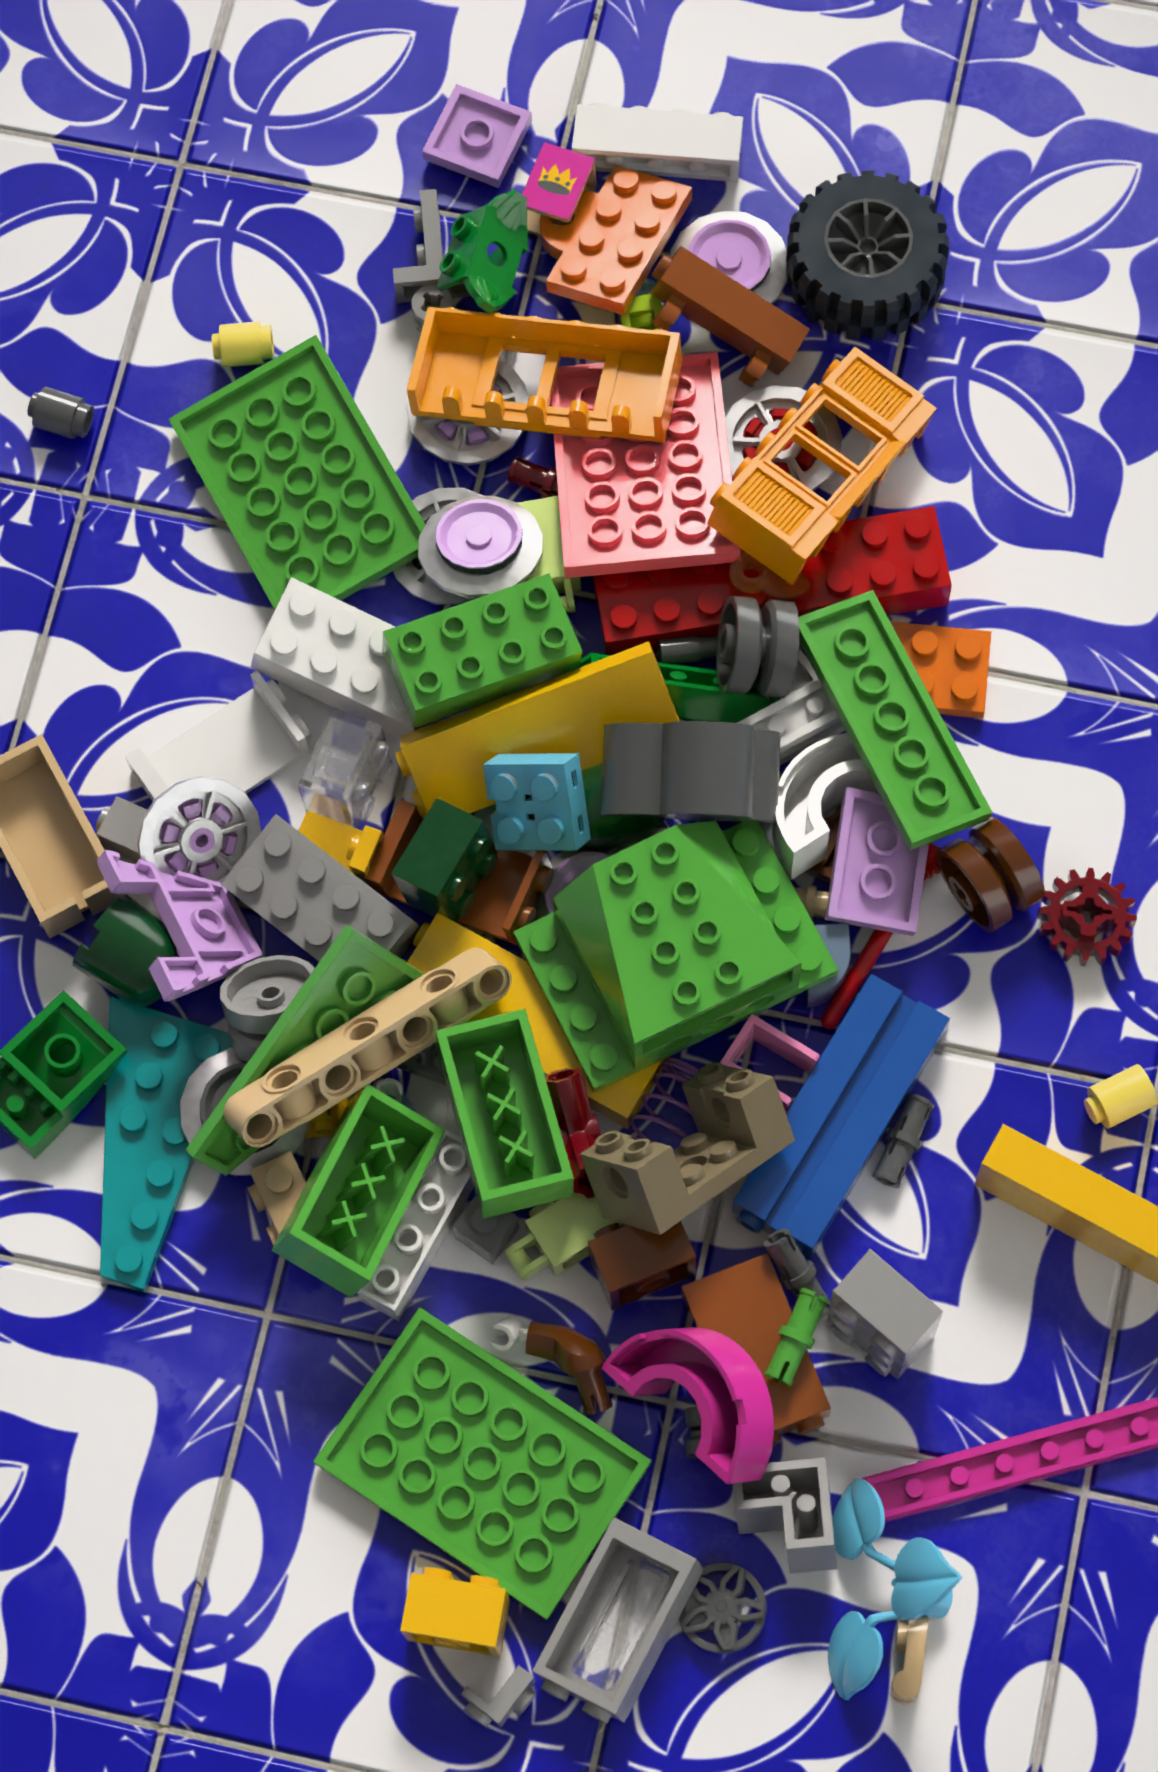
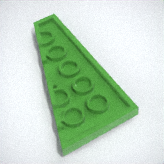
M346 924L186 1148V1151L196 1160L227 1176L261 1148L248 1145L224 1120L223 1111L228 1099L236 1092L264 1076L276 1065L424 975V973Z

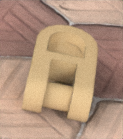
M921 1616L918 1619L908 1621V1624L899 1622L895 1651L905 1653L903 1670L897 1672L891 1685V1694L898 1703L910 1704L918 1698L922 1681L929 1617Z

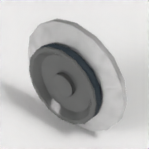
M233 1048L207 1058L187 1081L180 1100L181 1129L189 1144L248 1063L240 1059ZM310 1121L295 1127L270 1144L261 1147L229 1174L233 1176H250L249 1170L290 1151L294 1154L303 1144Z

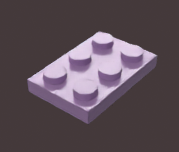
M850 787L844 790L825 920L913 936L917 931L929 843L909 851L880 794L877 792Z

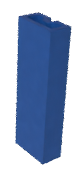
M870 974L786 1113L795 1141L750 1172L733 1201L732 1212L738 1215L736 1221L744 1228L756 1234L764 1230L771 1235L778 1230L789 1229L801 1253L812 1258L904 1104L907 1095L910 1094L947 1032L950 1018L919 1000L916 1003L902 995L903 991Z

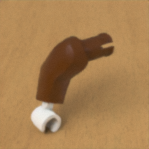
M507 1316L493 1326L494 1329H501L507 1333V1335L497 1336L491 1341L495 1349L506 1351L517 1342L526 1343L525 1354L553 1361L569 1377H574L585 1415L596 1414L595 1408L597 1404L600 1413L613 1406L601 1372L606 1358L602 1350L592 1339L573 1328L550 1323L531 1321L529 1328L524 1329L522 1323L513 1316Z

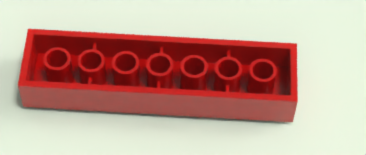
M935 506L845 521L837 533L832 531L829 534L818 555L814 559L812 557L807 559L793 585L741 548V562L592 576L605 655H614L648 641L653 653L657 654L658 639L692 635L700 637L718 635L721 614L729 596L754 598L760 610L769 599L792 601L795 603L798 617L873 590L888 616L948 606L952 587Z

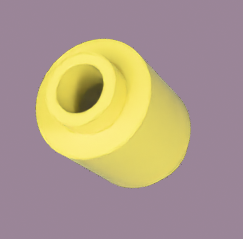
M260 321L219 325V333L212 334L214 359H222L223 367L264 364V360L274 359V341L271 325L261 326Z

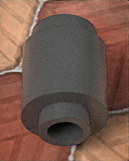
M45 386L40 393L35 392L32 395L27 415L32 417V425L35 428L70 439H74L76 436L85 438L92 425L94 406L86 404V400L82 397Z

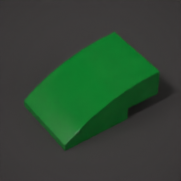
M64 990L0 1050V1127L34 1160L83 1110L127 1054V1049Z

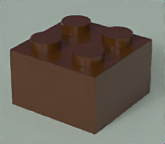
M681 1221L661 1235L629 1225L620 1227L619 1223H613L597 1230L593 1234L595 1239L588 1241L590 1262L611 1311L696 1276V1254Z

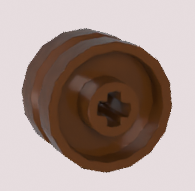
M990 817L988 821L971 828L968 832L969 842L956 838L936 852V860L941 875L952 895L971 920L983 931L990 934L1012 919V907L1024 912L1045 897L1044 884L1030 855L1010 829L994 817Z

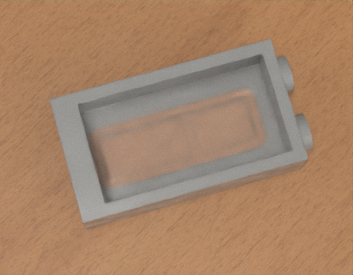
M613 1517L532 1670L544 1681L541 1689L564 1702L567 1701L569 1695L585 1702L582 1711L607 1724L610 1717H613L625 1723L704 1571L702 1565L696 1558Z

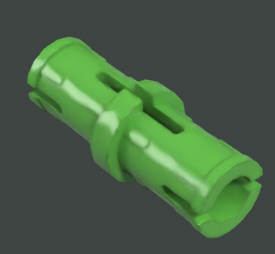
M805 1288L800 1290V1295L787 1325H781L778 1335L781 1339L767 1370L764 1372L766 1377L772 1380L776 1378L778 1383L789 1387L793 1384V1379L806 1349H812L815 1339L812 1338V1335L825 1306L829 1302L826 1297L822 1295L817 1297L815 1296L816 1292Z

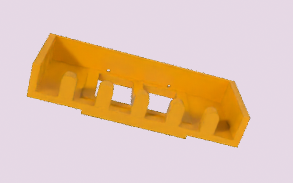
M428 307L406 389L411 414L415 416L470 421L478 426L601 439V436L664 443L683 362L680 333L669 332L663 329L646 330L627 328L622 325L589 324L577 320L560 321L543 319L537 316L502 315L497 312L489 314L488 312L464 311L452 307ZM503 351L546 355L537 394L530 396L527 404L504 401L501 393L493 391ZM561 357L604 361L593 411L588 410V405L581 400H573L570 408L549 406Z
M856 347L841 362L835 359L822 377L823 382L821 386L816 383L810 386L800 401L802 407L798 411L792 407L785 414L778 425L780 431L776 435L769 432L755 451L757 456L753 459L746 457L736 469L732 477L734 479L730 485L726 482L722 483L709 502L714 509L707 524L791 585L797 580L809 557L814 559L821 551L829 534L832 531L835 533L839 531L854 505L859 507L867 497L874 482L877 480L880 483L895 458L897 456L902 458L914 438L917 437L919 439L923 435L937 409L923 399V394ZM822 405L877 444L859 466L804 428V425ZM791 440L846 478L845 482L828 501L772 463Z

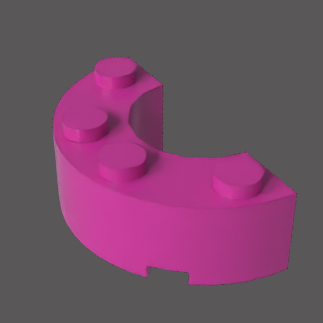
M706 1328L660 1329L639 1333L629 1338L607 1358L602 1369L631 1396L665 1394L675 1382L684 1386L695 1400L701 1417V1439L695 1455L726 1484L761 1480L773 1447V1408L767 1385L760 1370L748 1353L735 1341L719 1332Z

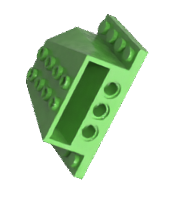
M716 820L674 825L591 865L553 897V913L513 931L514 938L594 1093L748 1019L751 1014L756 1015L838 975L839 970L759 822H741L724 831H721Z

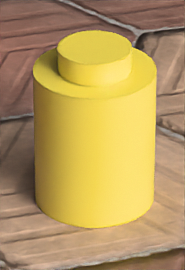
M1139 1064L1088 1087L1087 1093L1089 1098L1084 1100L1085 1109L1093 1123L1098 1124L1101 1122L1107 1129L1158 1105L1157 1094L1152 1082Z

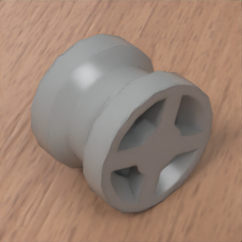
M426 284L414 293L411 303L414 324L418 331L422 332L429 305H440V308H454L453 297L448 289L440 291L437 289L438 284Z

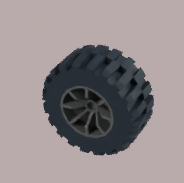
M862 170L861 176L852 177L851 172L837 175L836 183L831 184L829 180H826L816 186L815 196L808 194L800 202L799 212L793 214L789 225L786 276L788 285L792 287L793 299L798 306L802 307L805 305V315L813 323L822 320L824 322V330L833 334H837L838 330L845 331L849 339L859 340L860 334L871 335V340L884 339L885 332L892 330L894 335L907 331L910 320L914 324L919 323L927 316L928 307L935 306L940 297L941 287L944 286L949 253V236L946 235L947 224L944 216L939 212L936 213L937 204L927 194L921 197L920 187L913 182L907 181L906 184L898 182V175L886 172L885 177L874 176V170Z

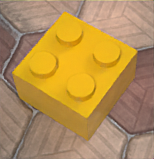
M424 1567L423 1575L411 1573L400 1629L407 1641L501 1657L510 1598L507 1590L500 1588L498 1579L471 1575L470 1583L457 1581L454 1577H451V1571L432 1567Z

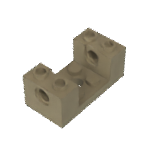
M711 1063L701 1067L695 1077L682 1085L698 1133L685 1137L680 1142V1146L674 1150L672 1146L658 1142L651 1143L649 1139L634 1140L631 1135L619 1131H610L600 1135L595 1140V1144L582 1152L580 1157L603 1218L661 1235L794 1142L795 1138L774 1077L752 1072L748 1069L743 1070L726 1066L722 1063Z

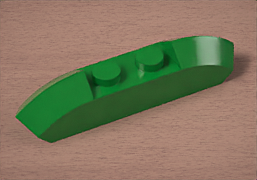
M590 653L581 659L580 667L611 655ZM657 662L678 717L685 721L738 723L779 701L777 697L759 695L754 684L745 695L723 693L718 687L716 670Z

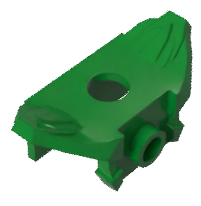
M512 189L506 194L496 196L487 205L460 215L454 221L450 230L452 239L448 252L440 263L441 275L437 289L443 291L464 282L468 292L480 308L489 314L503 308L516 293V290L512 288L521 255L528 252V198ZM489 244H496L498 248L488 258L487 249Z

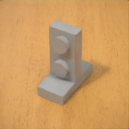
M436 189L420 190L421 207H413L415 232H423L424 244L416 245L418 266L393 268L397 303L411 302L414 293L426 284H438L441 275L439 267L443 259V247ZM464 282L448 288L453 298L471 296Z

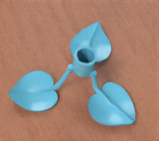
M860 1478L853 1479V1482L847 1486L833 1514L836 1552L845 1559L853 1560L864 1550L868 1557L893 1570L896 1578L891 1582L894 1587L891 1596L893 1611L871 1614L867 1617L866 1621L860 1612L850 1611L837 1623L831 1635L828 1647L829 1672L839 1696L849 1701L852 1695L863 1690L873 1680L881 1665L883 1641L879 1631L874 1627L880 1622L897 1619L912 1621L921 1616L935 1619L945 1617L952 1605V1590L962 1580V1576L947 1562L938 1547L928 1539L917 1537L908 1541L900 1550L896 1561L876 1551L872 1542L877 1540L883 1533L885 1526L884 1508L873 1486L868 1481Z

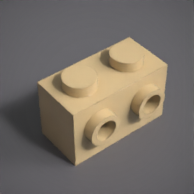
M291 1151L249 1170L255 1184L247 1187L258 1212L265 1209L269 1212L274 1224L267 1227L266 1230L273 1245L306 1185Z

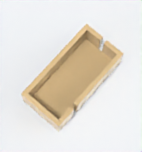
M41 734L0 755V847L50 939L84 921L85 918L81 912L90 909L94 916L107 909L118 897L123 899L126 894L111 893L96 863L105 850L43 735Z

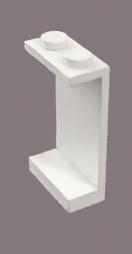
M256 670L250 674L254 688L148 757L138 747L127 754L125 758L131 772L152 802L175 783L199 776L224 779L247 794L310 753L306 737L310 735V731L297 712L289 715L282 705L286 698L273 679L265 682Z

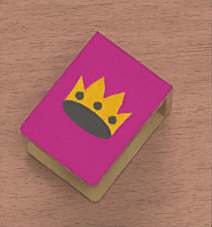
M546 142L543 143L522 193L523 196L528 198L527 224L529 234L540 237L539 221L541 214L557 219L554 222L556 225L562 226L572 222L571 218L582 192H594L596 189L595 158Z

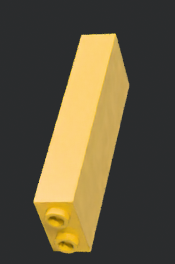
M648 641L401 735V750L396 752V758L404 777L410 775L413 777L418 790L413 791L412 796L421 817L427 815L436 798L470 814L496 804L495 800H488L483 764L497 754L579 753L582 771L603 763L605 724H663L680 722Z
M439 913L436 914L431 924L428 922L422 924L413 941L416 949L409 960L404 961L424 974L442 966L471 948H481L487 951L511 973L512 982L507 994L499 1001L471 1017L466 1023L526 1009L543 1072L549 1075L553 1071L564 1068H579L585 1082L590 1109L626 1129L630 1127V1117L637 1115L643 1104L642 1096L649 1094L655 1084L654 1075L661 1073L663 1070L662 1062H664V1059L594 1093L527 961Z
M1003 1124L981 1163L974 1185L1158 1284V1206Z

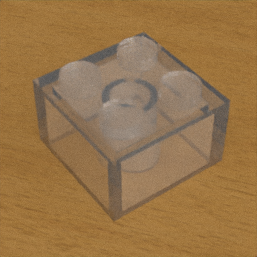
M336 707L333 708L297 784L306 812H315L356 829L360 820L363 822L368 820L375 803V797H372V794L378 782L383 784L387 780L393 764V759L389 755V744L386 742L382 725Z

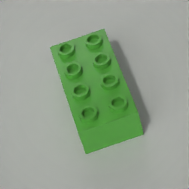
M550 573L383 631L382 651L414 728L499 699L580 667L583 652Z
M526 1009L436 1030L437 1053L482 1218L485 1219L572 1197L574 1177Z
M368 1084L363 1087L348 1102L271 1251L352 1298L370 1282L445 1130Z

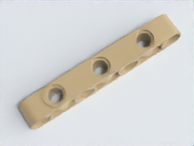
M471 948L464 951L447 963L425 973L273 1067L261 1078L236 1092L228 1099L224 1106V1120L248 1145L263 1147L270 1144L295 1127L317 1117L435 1043L436 1030L464 1024L471 1017L499 1001L507 994L511 987V973L502 963L481 948Z

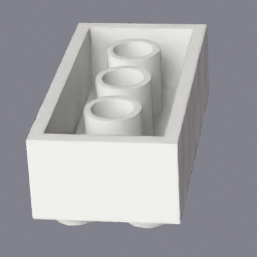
M291 577L256 647L250 668L401 739V735L415 730L382 651L383 631L395 626Z

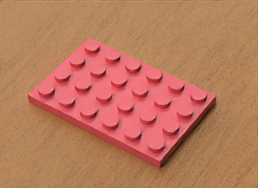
M718 352L682 355L681 372L664 443L601 436V439L554 434L565 578L741 562L740 547L707 524L714 509L709 504L712 496L722 483L726 482L728 485L732 483ZM604 362L558 367L551 396V406L570 408L573 400H581L588 405V410L593 411Z

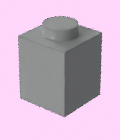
M116 796L111 807H105L102 810L96 823V835L102 847L106 850L120 853L121 857L137 863L140 859L137 841L141 821L147 809Z

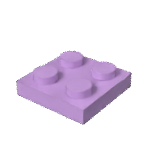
M456 84L422 150L423 160L499 188L532 122V112Z

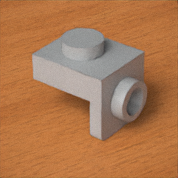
M518 1665L490 1704L466 1687L461 1693L462 1697L469 1702L464 1711L484 1727H487L493 1721L501 1728L512 1712L520 1716L532 1702L537 1693L531 1687L536 1680L534 1676Z

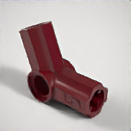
M564 1068L553 1071L545 1079L574 1177L573 1192L582 1194L587 1199L594 1198L595 1194L580 1154L594 1145L595 1140L601 1135L595 1113H591L589 1098L580 1069Z

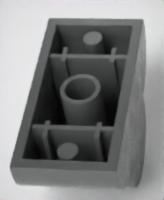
M683 721L663 724H605L601 815L773 824L776 822V807L779 799L781 733L755 729V726L727 722Z

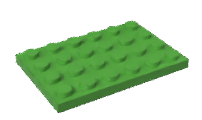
M317 335L169 418L171 425L274 610L291 577L341 601L418 557L419 536L426 524Z
M420 1307L313 1461L316 1466L479 1576L498 1579L500 1588L506 1589L510 1597L547 1622L602 1540L613 1517H617L652 1464V1460Z

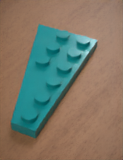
M110 996L108 1032L127 1049V1054L107 1079L100 1276L102 1279L146 1293L195 1159L186 1151L189 1143L181 1129V1097L189 1077L207 1058L232 1048L228 1032L147 1007L134 1006L124 1000Z

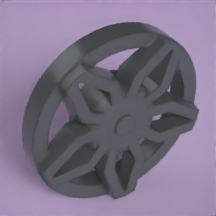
M730 1563L707 1565L703 1567L704 1571L698 1582L709 1587L711 1592L704 1597L695 1586L692 1594L695 1600L703 1604V1606L695 1607L687 1615L686 1604L679 1617L681 1627L689 1639L705 1651L716 1654H730L740 1651L749 1646L759 1636L764 1627L767 1617L765 1593L757 1579L749 1571L738 1565ZM727 1572L720 1580V1588L718 1589L713 1581L705 1578L714 1573ZM735 1575H738L736 1588L733 1591L727 1589V1584ZM745 1580L754 1588L758 1602L747 1597L739 1599L744 1593ZM747 1605L758 1610V1612L742 1615V1606ZM699 1614H704L706 1617L704 1623L689 1625ZM738 1621L743 1624L755 1622L748 1634L737 1641L739 1628L736 1623ZM714 1626L713 1634L719 1645L706 1642L695 1633L708 1631ZM731 1628L729 1644H726L721 1634V1629Z

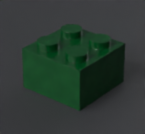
M436 798L391 874L408 905L432 917L439 913L457 922L460 916L464 917L470 911L475 900L474 892L482 878H489L494 871L498 852L495 850L483 820Z

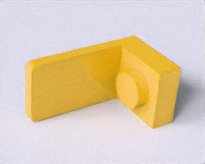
M312 811L306 812L298 830L337 862L363 880H365L364 877L370 870V864L379 844L382 843L385 837L382 831L365 825L362 831Z

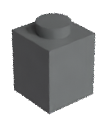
M475 1196L452 1228L455 1238L493 1265L519 1230L517 1216L512 1212L483 1219L477 1196Z

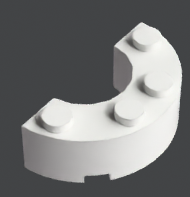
M847 733L830 736L807 747L792 760L780 779L776 822L773 823L772 840L774 851L790 880L826 858L830 829L822 816L833 805L842 802L843 793L847 787L878 793Z

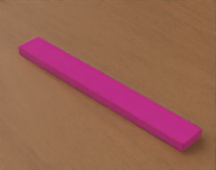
M1158 1397L870 1475L862 1479L868 1481L878 1493L883 1504L886 1523L1157 1449Z

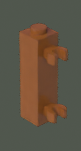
M682 246L679 247L671 258L664 254L651 275L657 279V282L650 294L664 302L652 324L659 329L668 331L681 313L748 356L750 360L738 379L751 388L754 387L757 381H760L766 369L779 375L791 363L810 330L807 326Z

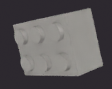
M870 1249L833 1290L827 1319L832 1322L829 1328L837 1338L848 1346L855 1342L868 1354L865 1360L875 1371L884 1377L890 1373L898 1380L934 1339L944 1311Z

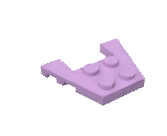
M105 850L96 861L111 893L150 894L159 912V918L165 924L177 948L179 957H157L149 967V971L164 1001H172L224 979L241 965L262 957L263 953L234 896L220 882L179 870L174 876L159 872L154 863L141 859L136 864L119 860L120 853L111 850Z

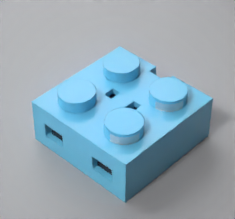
M579 753L497 754L483 764L488 800H495L497 810L490 815L495 850L576 851L591 840Z

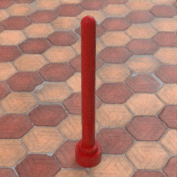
M929 843L924 881L926 878L931 879L934 874H940L936 852L941 848L932 843ZM874 929L843 984L821 1018V1024L824 1028L832 1030L838 1026L891 938L892 932Z

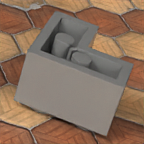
M826 1457L771 1462L767 1464L761 1480L733 1484L734 1509L739 1534L784 1530L790 1573L838 1569Z

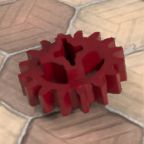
M1088 867L1085 877L1080 878L1075 869L1069 871L1067 883L1056 877L1052 884L1054 892L1045 890V897L1041 901L1047 906L1039 907L1037 918L1047 922L1041 925L1039 933L1040 936L1052 935L1053 938L1048 946L1050 951H1054L1059 947L1065 950L1063 961L1067 962L1070 960L1073 954L1078 955L1080 965L1085 967L1089 957L1094 956L1099 965L1105 963L1107 951L1117 957L1122 951L1120 942L1129 944L1133 933L1128 928L1135 926L1137 916L1127 912L1133 908L1135 901L1134 898L1122 899L1121 896L1126 887L1124 883L1117 884L1115 887L1109 884L1111 873L1106 872L1101 880L1096 879L1093 868ZM1079 892V896L1073 901L1064 900L1067 896ZM1100 895L1103 896L1110 904H1107V903L1100 897ZM1082 911L1090 912L1089 916L1093 920L1092 923L1084 922V915L1081 914ZM1063 929L1067 930L1076 940L1068 936ZM1110 930H1114L1106 939L1094 943L1095 938L1099 934L1110 933Z

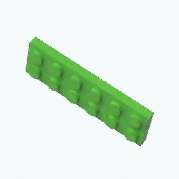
M868 591L798 617L799 642L908 850H913L988 821L992 815V810L874 591Z

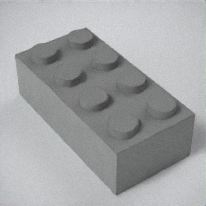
M277 814L273 816L221 883L223 887L319 962L346 924L399 958L412 944L420 929V926Z

